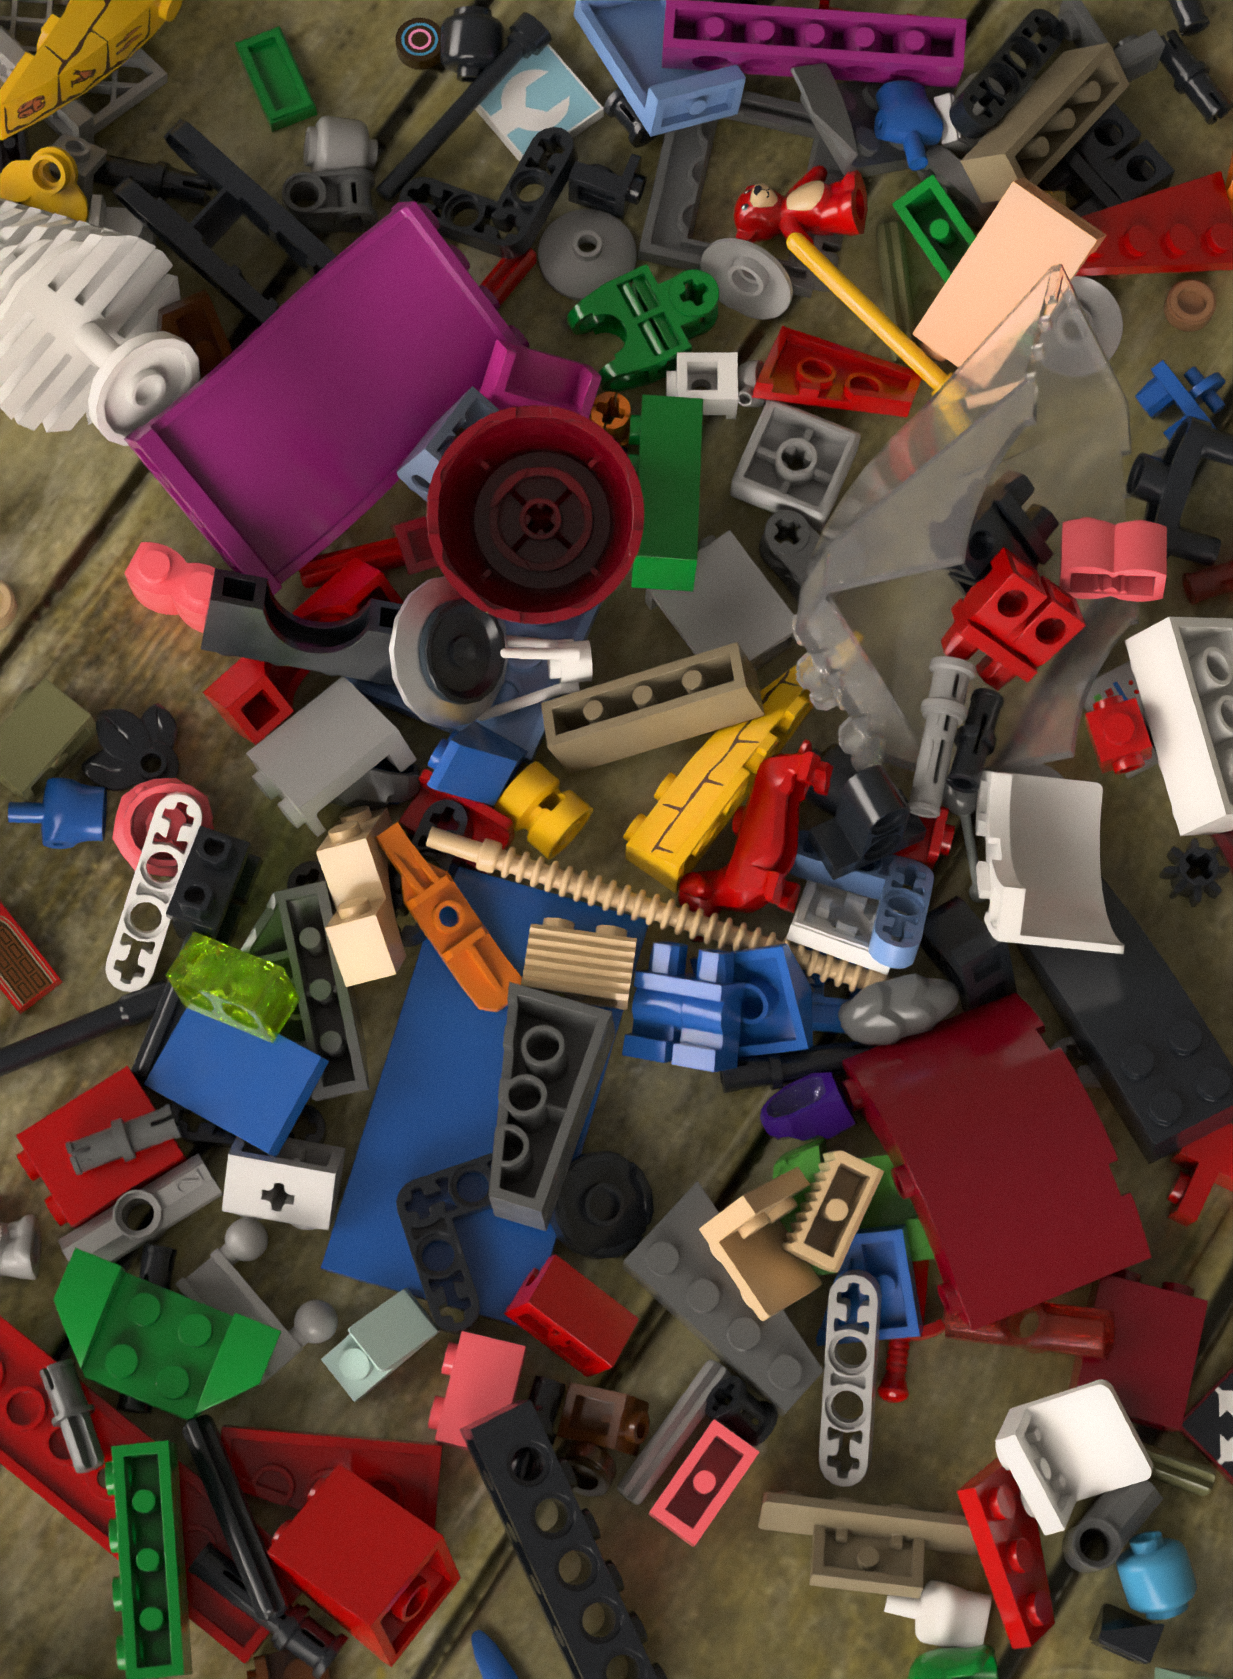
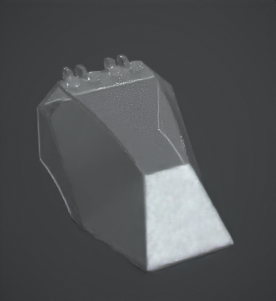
M1062 263L1052 265L919 412L867 464L841 499L812 553L800 589L798 613L793 615L792 630L795 640L800 646H805L807 652L797 661L796 680L803 690L807 689L811 692L809 700L816 710H826L827 712L829 709L838 706L842 711L846 710L849 717L839 726L838 744L845 754L849 753L853 756L850 758L852 760L851 764L857 772L873 765H883L882 762L914 772L916 770L926 722L920 708L922 701L928 698L933 673L929 670L930 661L938 656H946L940 640L955 622L950 608L960 598L963 600L965 598L949 577L948 573L950 571L943 568L964 564L970 529L987 485H993L1008 470L1026 475L1035 487L1034 493L1022 505L1024 512L1033 503L1042 505L1051 511L1059 522V526L1046 541L1054 555L1045 565L1038 564L1037 568L1039 577L1044 575L1057 586H1059L1060 543L1063 522L1084 517L1107 521L1114 525L1126 522L1125 499L1132 497H1129L1126 493L1127 483H1124L1122 456L1132 454L1129 402ZM1112 596L1099 599L1075 598L1086 626L1042 666L1036 667L1038 673L1028 683L1016 676L999 691H996L986 684L976 671L975 678L968 683L964 703L967 709H969L970 698L975 689H991L998 692L1004 698V704L1001 707L994 731L997 738L994 752L987 756L983 770L1004 771L1074 757L1078 726L1093 682L1110 651L1128 626L1139 624L1140 602L1121 600ZM979 649L968 662L976 667L987 654ZM963 721V723H962L961 725L957 726V729H958L960 726H963L964 723H965V721ZM953 743L950 758V766L947 772V776L951 771V767L957 750L955 743Z

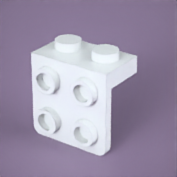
M1097 1380L1010 1408L995 1440L996 1452L1001 1465L1006 1470L1012 1472L1021 1490V1500L1029 1516L1036 1518L1045 1536L1065 1530L1076 1501L1145 1481L1151 1476L1153 1471V1463L1113 1386L1106 1380Z

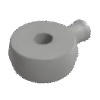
M749 360L738 367V403L741 406L759 408L766 404L767 400L752 398L756 381L764 366V362L760 360Z

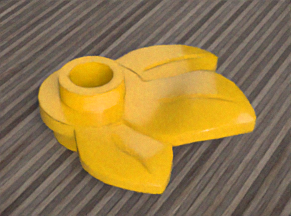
M57 146L44 147L35 152L31 160L12 161L1 172L0 198L22 202V205L63 215L77 221L87 222L88 219L87 198L77 184L78 168L76 162L63 148ZM51 163H55L59 168L60 179L52 176L50 172Z

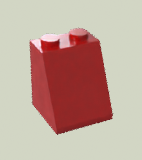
M340 1463L329 1476L321 1477L314 1484L309 1492L305 1506L293 1520L285 1521L277 1529L272 1538L271 1547L267 1551L281 1576L390 1667L394 1665L461 1579L443 1535Z

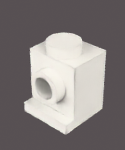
M677 352L676 371H666V396L702 398L703 415H726V419H736L738 406V353ZM700 386H701V387L707 388L708 390H693V389L696 388V387H700Z

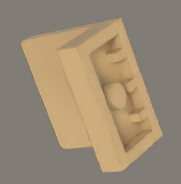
M798 1166L744 1194L699 1228L709 1243L714 1257L724 1265L740 1289L745 1303L754 1310L762 1321L767 1320L822 1285L821 1280L808 1262L785 1252L781 1243L788 1241L786 1236L788 1232L779 1219L798 1206L793 1197L810 1185Z

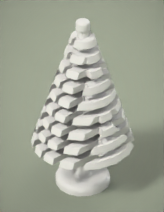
M0 198V408L11 420L14 417L18 425L33 431L41 422L46 433L70 431L86 413L88 425L93 423L108 441L129 446L124 440L127 435L138 426L148 423L199 381V358L191 346L184 339L166 331L157 332L158 309L181 300L178 276L167 274L173 265L163 251L155 249L157 246L139 237L129 234L125 235L105 227L100 228L91 223L77 221L63 215L53 214Z

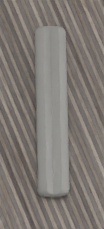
M712 1359L704 1364L621 1479L617 1490L630 1502L636 1505L643 1502L706 1414V1400L709 1393L719 1381L731 1376V1373L724 1366Z

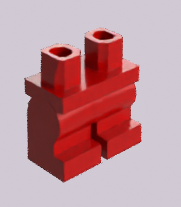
M1005 547L990 562L993 568L991 572L968 591L964 600L960 598L950 608L955 622L940 640L943 651L948 657L968 661L979 649L987 654L976 665V669L982 680L996 691H999L1016 676L1028 683L1038 673L1036 667L1042 666L1086 626L1074 597L1044 575L1039 577L1037 570Z

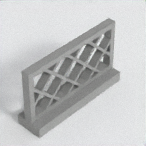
M3 0L12 1L11 16L0 15V79L4 83L26 51L33 55L37 53V47L22 46L16 40L17 30L41 32V28L50 15L53 14L54 4L67 5L69 0ZM19 2L47 4L46 19L18 17ZM140 48L121 67L140 68L148 77L139 83L118 82V68L112 72V81H101L86 92L111 95L110 104L96 114L92 113L82 103L81 95L43 119V121L59 136L70 134L95 145L94 135L166 84L168 82V74Z

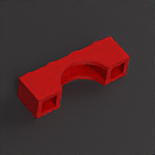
M354 557L293 611L292 614L311 621L332 622L354 615L371 598L399 604L404 602L380 570ZM242 657L202 693L231 729L256 746L294 712L293 699L295 692L311 670L291 666H277L270 662Z

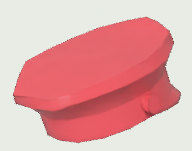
M161 778L140 783L121 797L116 813L112 839L122 856L135 871L155 809L160 800L167 794L178 791L194 796L200 803L203 812L201 826L214 830L213 815L208 797L177 778ZM177 802L174 809L165 808L163 816L170 818L171 824L166 838L156 832L153 839L154 842H170L181 850H186L188 842L176 840L182 824H192L194 821V817L187 814L186 809L188 805ZM158 852L148 859L147 870L152 875L174 877L178 871V864L171 854Z

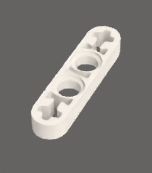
M177 791L163 797L155 809L106 961L105 971L107 978L114 987L121 991L134 992L141 990L149 983L155 970L171 920L167 918L166 911L199 827L202 824L203 812L201 805L194 796L186 792ZM177 802L188 805L186 809L187 814L194 817L192 824H182L176 840L188 842L184 851L170 842H154L153 840L156 832L166 838L171 819L163 816L165 808L174 809ZM167 852L176 859L178 871L173 878L167 881H158L151 877L147 870V861L153 854ZM149 902L159 908L162 920L157 928L150 931H142L135 927L131 920V911L137 904ZM123 933L128 934L137 941L155 942L153 950L144 945L142 946L138 965L144 967L145 972L144 974L135 973L132 980L122 978V968L115 965L117 959L126 960L132 945V941L123 942L121 940Z

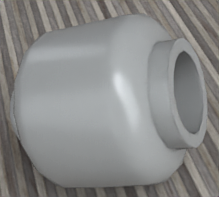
M322 116L317 121L315 127L308 126L304 140L303 162L305 166L311 167L312 172L339 171L352 167L375 168L378 143L375 139H369L368 128L364 122L357 119Z

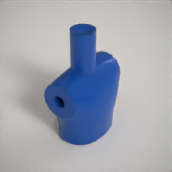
M902 80L885 83L876 93L878 113L874 123L875 136L879 140L903 144L909 168L913 171L922 170L928 165L924 145H937L940 142L943 133L942 118L928 100L923 85L917 82Z
M50 778L46 781L42 803L9 802L8 822L41 823L42 844L48 848L68 849L80 842L104 841L107 814L106 787L89 786L69 778Z

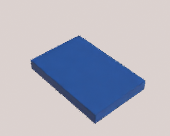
M196 990L144 1085L264 1152L277 1157L329 1061Z

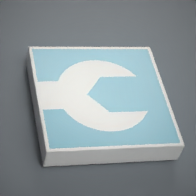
M549 44L539 55L532 54L528 59L522 58L475 109L519 162L532 139L545 128H563L574 138L604 117L602 105ZM550 152L545 153L546 157L551 154Z

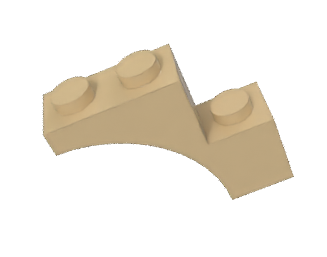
M365 805L343 812L339 815L340 820L328 831L327 837L316 851L336 908L335 914L325 929L346 987L395 975L406 958L392 903L388 874V856L375 839L377 835L393 825L387 807L370 811L369 806Z

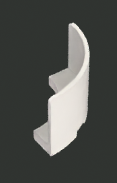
M983 770L977 795L976 836H986V862L978 861L976 874L979 898L990 899L989 912H986L984 921L992 937L1002 942L1123 954L1125 945L1118 940L1111 928L1102 891L1100 869L1102 786L1099 783Z

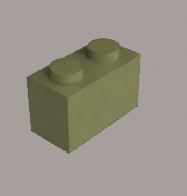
M45 677L36 687L30 686L19 695L13 706L14 712L0 726V782L24 802H36L44 793L46 781L50 778H57L97 734L96 722L92 715Z

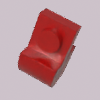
M1227 1124L1175 1151L1170 1161L1189 1171L1188 1174L1179 1171L1169 1189L1166 1200L1172 1202L1173 1206L1167 1218L1188 1227L1197 1221L1214 1183L1233 1192V1124Z

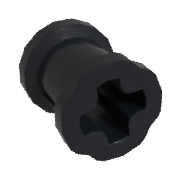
M619 87L605 101L604 112L611 118H617L629 133L628 140L635 148L650 143L658 136L650 137Z
M732 1375L719 1381L711 1390L706 1400L705 1413L707 1416L719 1423L724 1422L736 1432L737 1436L752 1447L764 1442L776 1426L778 1419L777 1409L770 1402L759 1401L747 1391L745 1382L737 1376ZM726 1398L731 1400L729 1405L724 1401ZM754 1418L758 1420L757 1425L751 1422Z

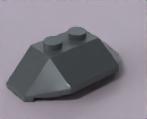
M326 880L273 892L266 904V909L254 925L235 959L246 1017L329 1061L310 1095V1098L315 1101L369 1090L366 1043L354 985L345 986L325 929L336 912Z

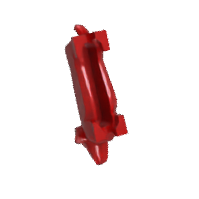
M805 739L797 753H781L763 760L755 775L746 805L738 807L733 816L732 829L737 836L730 862L719 870L685 874L679 883L678 901L680 907L687 903L689 904V911L697 912L699 908H702L704 916L711 917L713 913H717L719 916L721 911L754 913L770 902L776 904L778 908L784 911L794 913L801 886L798 883L786 881L784 877L795 864L798 851L799 805L805 799L810 786H813L817 794L828 795L833 766L830 763L820 761L821 757L812 752L811 741ZM697 935L694 940L690 939V941L700 943L704 941V937Z

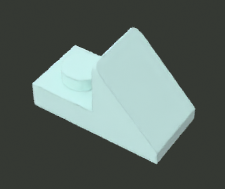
M405 1288L348 1328L350 1334L321 1360L351 1399L356 1402L365 1397L441 1330L408 1288Z

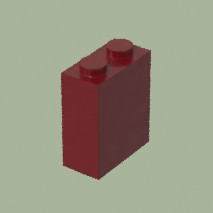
M1125 1269L1093 1281L1068 1390L1097 1380H1106L1113 1386L1133 1424L1167 1433L1180 1431L1185 1415L1208 1300L1194 1297V1288L1179 1283L1163 1282L1162 1288L1141 1283L1142 1275Z

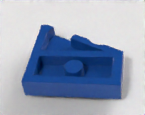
M906 1224L858 1229L834 1283L841 1274L848 1270L860 1269L869 1272L876 1278L881 1287L879 1340L920 1336L923 1332V1324ZM852 1283L847 1292H841L843 1298L850 1299L851 1314L846 1322L838 1319V1325L856 1323L869 1328L868 1321L857 1323L858 1309L863 1301L869 1300V1295L860 1293L859 1284ZM828 1306L816 1336L817 1346L826 1345ZM847 1336L840 1339L838 1344L862 1341L856 1337Z

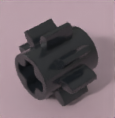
M1193 838L1190 841L1185 853L1173 846L1167 853V857L1175 866L1165 867L1159 874V877L1162 879H1170L1173 889L1169 897L1173 899L1180 895L1189 898L1191 907L1198 905L1203 892L1215 899L1222 889L1214 879L1224 878L1229 872L1228 867L1219 866L1216 855L1220 848L1216 846L1208 850L1199 847L1197 838ZM1196 866L1200 868L1202 873L1193 880L1188 877L1186 872Z

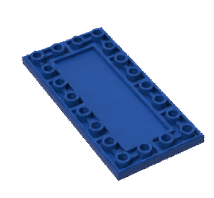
M458 868L453 881L482 924H484L497 946L521 977H523L530 925H542L544 918H561L574 922V930L595 932L598 925H611L626 929L628 931L627 937L637 938L632 974L633 981L649 926L646 925V919L638 917L636 921H633L631 915L625 913L622 916H618L617 911L611 909L603 911L602 907L597 905L589 906L586 902H575L572 898L560 897L558 894L545 892L537 888L470 869ZM451 907L442 908L439 914L441 923L447 927L454 926L457 922L456 911ZM428 938L423 941L321 1266L323 1271L395 1292L408 1288L414 1297L426 1301L427 1299L397 1212V1196L402 1187L414 1179L493 1153L499 1106V1082L502 1075L504 1054V1030L508 1012V1005L499 1012L479 1010L454 978ZM591 1005L612 1011L615 1037L572 1159L582 1154L624 1011L618 1008L611 1009L609 1007ZM467 1173L458 1181L457 1192L465 1201L476 1202L484 1198L488 1192L489 1185L486 1178L481 1174ZM448 1180L437 1184L442 1191L441 1195L426 1198L422 1191L413 1193V1203L406 1206L407 1213L417 1212L420 1219L430 1216L429 1207L444 1200L446 1212L457 1209L449 1195ZM493 1208L454 1221L453 1223L479 1298L481 1310L479 1316L523 1329L503 1313L507 1306L512 1303L531 1270L535 1267L540 1271L547 1259L552 1256L557 1236L551 1223H549L546 1232L494 1215ZM433 1242L423 1252V1263L430 1270L436 1272L444 1271L453 1263L454 1251L445 1242ZM461 1272L448 1281L430 1283L432 1292L443 1286L447 1298L446 1307L463 1312L471 1307L469 1300H459L453 1282H464Z

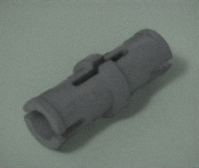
M167 1104L161 1109L126 1122L122 1118L111 1121L112 1127L75 1141L66 1142V1149L68 1154L72 1155L70 1161L75 1173L81 1175L85 1171L123 1158L125 1162L136 1158V1152L182 1136L179 1126L176 1125L177 1120L170 1104Z

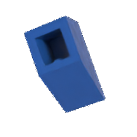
M473 721L461 732L454 729L447 740L443 738L439 742L427 765L434 769L427 786L436 791L494 806L505 789L513 781L528 751Z

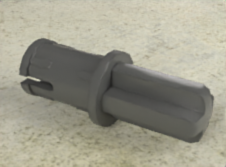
M67 1359L47 1366L46 1369L40 1370L39 1374L47 1390L55 1416L51 1420L54 1427H61L75 1471L79 1474L87 1473L104 1465L105 1457L90 1416L96 1411L95 1407L87 1402L74 1360Z

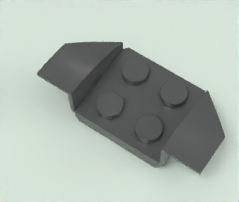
M826 63L791 69V73L802 93L800 102L844 176L847 172L858 170L862 177L910 169L903 144L879 140L875 136L874 123L878 113L876 93L885 83L860 81L836 83ZM924 86L928 100L935 110L934 97L949 92L954 94L955 88ZM924 145L925 152H927L933 145Z

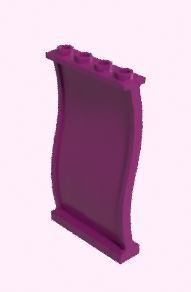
M416 201L398 202L391 208L392 212L322 268L212 371L143 426H138L124 438L126 443L233 572L268 578L273 595L283 588L281 584L343 534L400 479L396 473L437 420L472 386L480 392L496 339L530 348L525 336L515 326H508L498 313L500 304L493 293L483 285L478 286L467 270L470 269V263L465 255L452 244L448 246L437 230L440 228V224L436 216L428 207L421 203L418 205Z

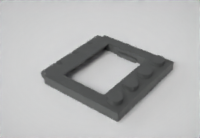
M743 90L738 114L725 117V119L814 138L807 172L818 165L824 166L828 172L824 183L828 185L844 178L842 171L802 103ZM718 119L665 133L637 259L683 270H701V257L710 243L693 240L692 237ZM809 234L813 239L815 247L838 267L839 256L832 252H839L841 250L844 235L818 236ZM791 251L788 261L777 259L790 277L794 295L811 298L813 290L831 291Z

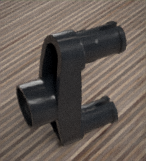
M1188 416L1174 432L1161 458L1144 452L1136 457L1128 475L1126 493L1129 497L1147 502L1144 520L1167 527V558L1172 555L1210 567L1218 557L1221 540L1180 526V518L1201 457L1233 466V435L1212 428L1209 421Z

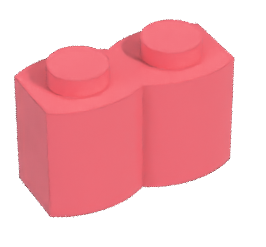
M1091 517L1063 522L1059 568V587L1077 599H1099L1109 596L1133 602L1163 599L1167 576L1166 526L1146 520H1133L1114 525L1110 522Z
M141 542L124 573L135 598L142 605L157 613L179 615L188 626L203 633L215 568L202 563H187L178 552L168 546L154 542Z

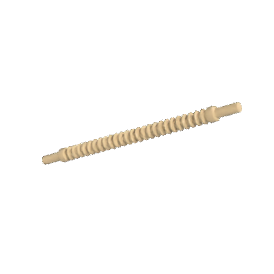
M433 826L428 835L426 847L475 862L476 868L480 871L491 874L497 869L501 871L502 878H506L508 874H513L516 876L515 880L517 883H520L525 878L530 880V886L533 888L536 887L537 883L545 885V892H550L552 888H556L559 890L560 897H564L566 893L573 894L575 902H578L581 897L588 899L589 906L599 902L602 904L603 911L614 907L617 909L618 916H622L624 911L631 913L633 921H636L639 916L646 918V925H651L653 921H657L660 923L661 930H665L667 926H672L675 928L676 935H680L682 930L689 932L691 940H694L697 935L704 937V944H709L711 940H715L718 942L719 949H723L725 945H730L733 947V951H737L740 949L787 943L801 969L805 970L807 978H810L813 973L820 975L819 979L822 983L827 978H831L834 980L835 987H840L842 983L848 984L850 992H854L856 988L864 989L866 986L876 982L894 979V977L888 976V974L885 975L857 964L853 965L843 959L837 960L832 955H822L818 950H807L804 945H792L791 941L787 940L786 937L783 941H779L776 939L775 932H771L769 936H764L760 927H757L754 931H749L745 922L741 923L740 927L732 925L733 919L730 917L725 922H721L718 920L717 913H713L711 917H706L702 908H699L697 912L689 911V904L687 903L683 904L682 908L675 906L674 899H669L667 903H663L660 901L659 894H655L653 898L646 897L644 889H641L638 894L633 893L629 884L624 889L617 887L616 880H611L609 884H605L602 882L601 875H597L595 879L588 878L586 870H583L580 875L573 872L574 868L571 865L566 870L559 868L558 861H554L552 865L545 864L543 856L538 857L537 860H532L528 851H525L522 856L517 855L515 847H510L508 851L503 850L501 842L486 838L482 843Z

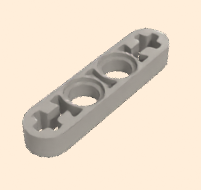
M860 1269L848 1270L841 1274L831 1286L828 1296L819 1465L824 1477L832 1484L841 1487L852 1486L860 1482L868 1471L872 1460L882 1295L881 1287L876 1278L869 1272ZM852 1283L859 1284L860 1293L869 1295V1300L863 1301L860 1305L857 1323L868 1321L869 1328L856 1323L838 1325V1319L846 1322L850 1317V1299L843 1298L841 1292H847ZM847 1336L860 1339L867 1350L866 1360L858 1365L845 1363L837 1352L838 1341ZM841 1391L855 1392L863 1402L864 1410L862 1415L855 1419H847L839 1415L834 1408L835 1395ZM832 1428H834L835 1430L842 1431V1432H838V1433H834V1434H833V1433H832ZM861 1430L862 1436L854 1433L851 1437L849 1450L850 1456L859 1459V1462L854 1463L848 1472L841 1470V1462L832 1459V1456L837 1455L843 1445V1432Z

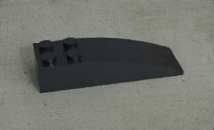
M1101 876L1107 916L1115 936L1125 945L1123 954L1021 943L1015 944L1147 1163L1151 1164L1233 1122V1066L1162 956Z

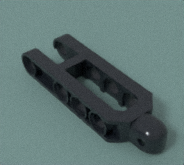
M180 118L164 135L163 139L180 159L218 192L216 196L188 223L162 198L159 197L155 200L136 183L131 173L125 176L112 190V193L134 217L259 328L280 308L279 304L272 297L267 301L247 283L242 271L235 264L231 267L228 266L211 250L242 215L311 277L315 276L337 255L196 128Z

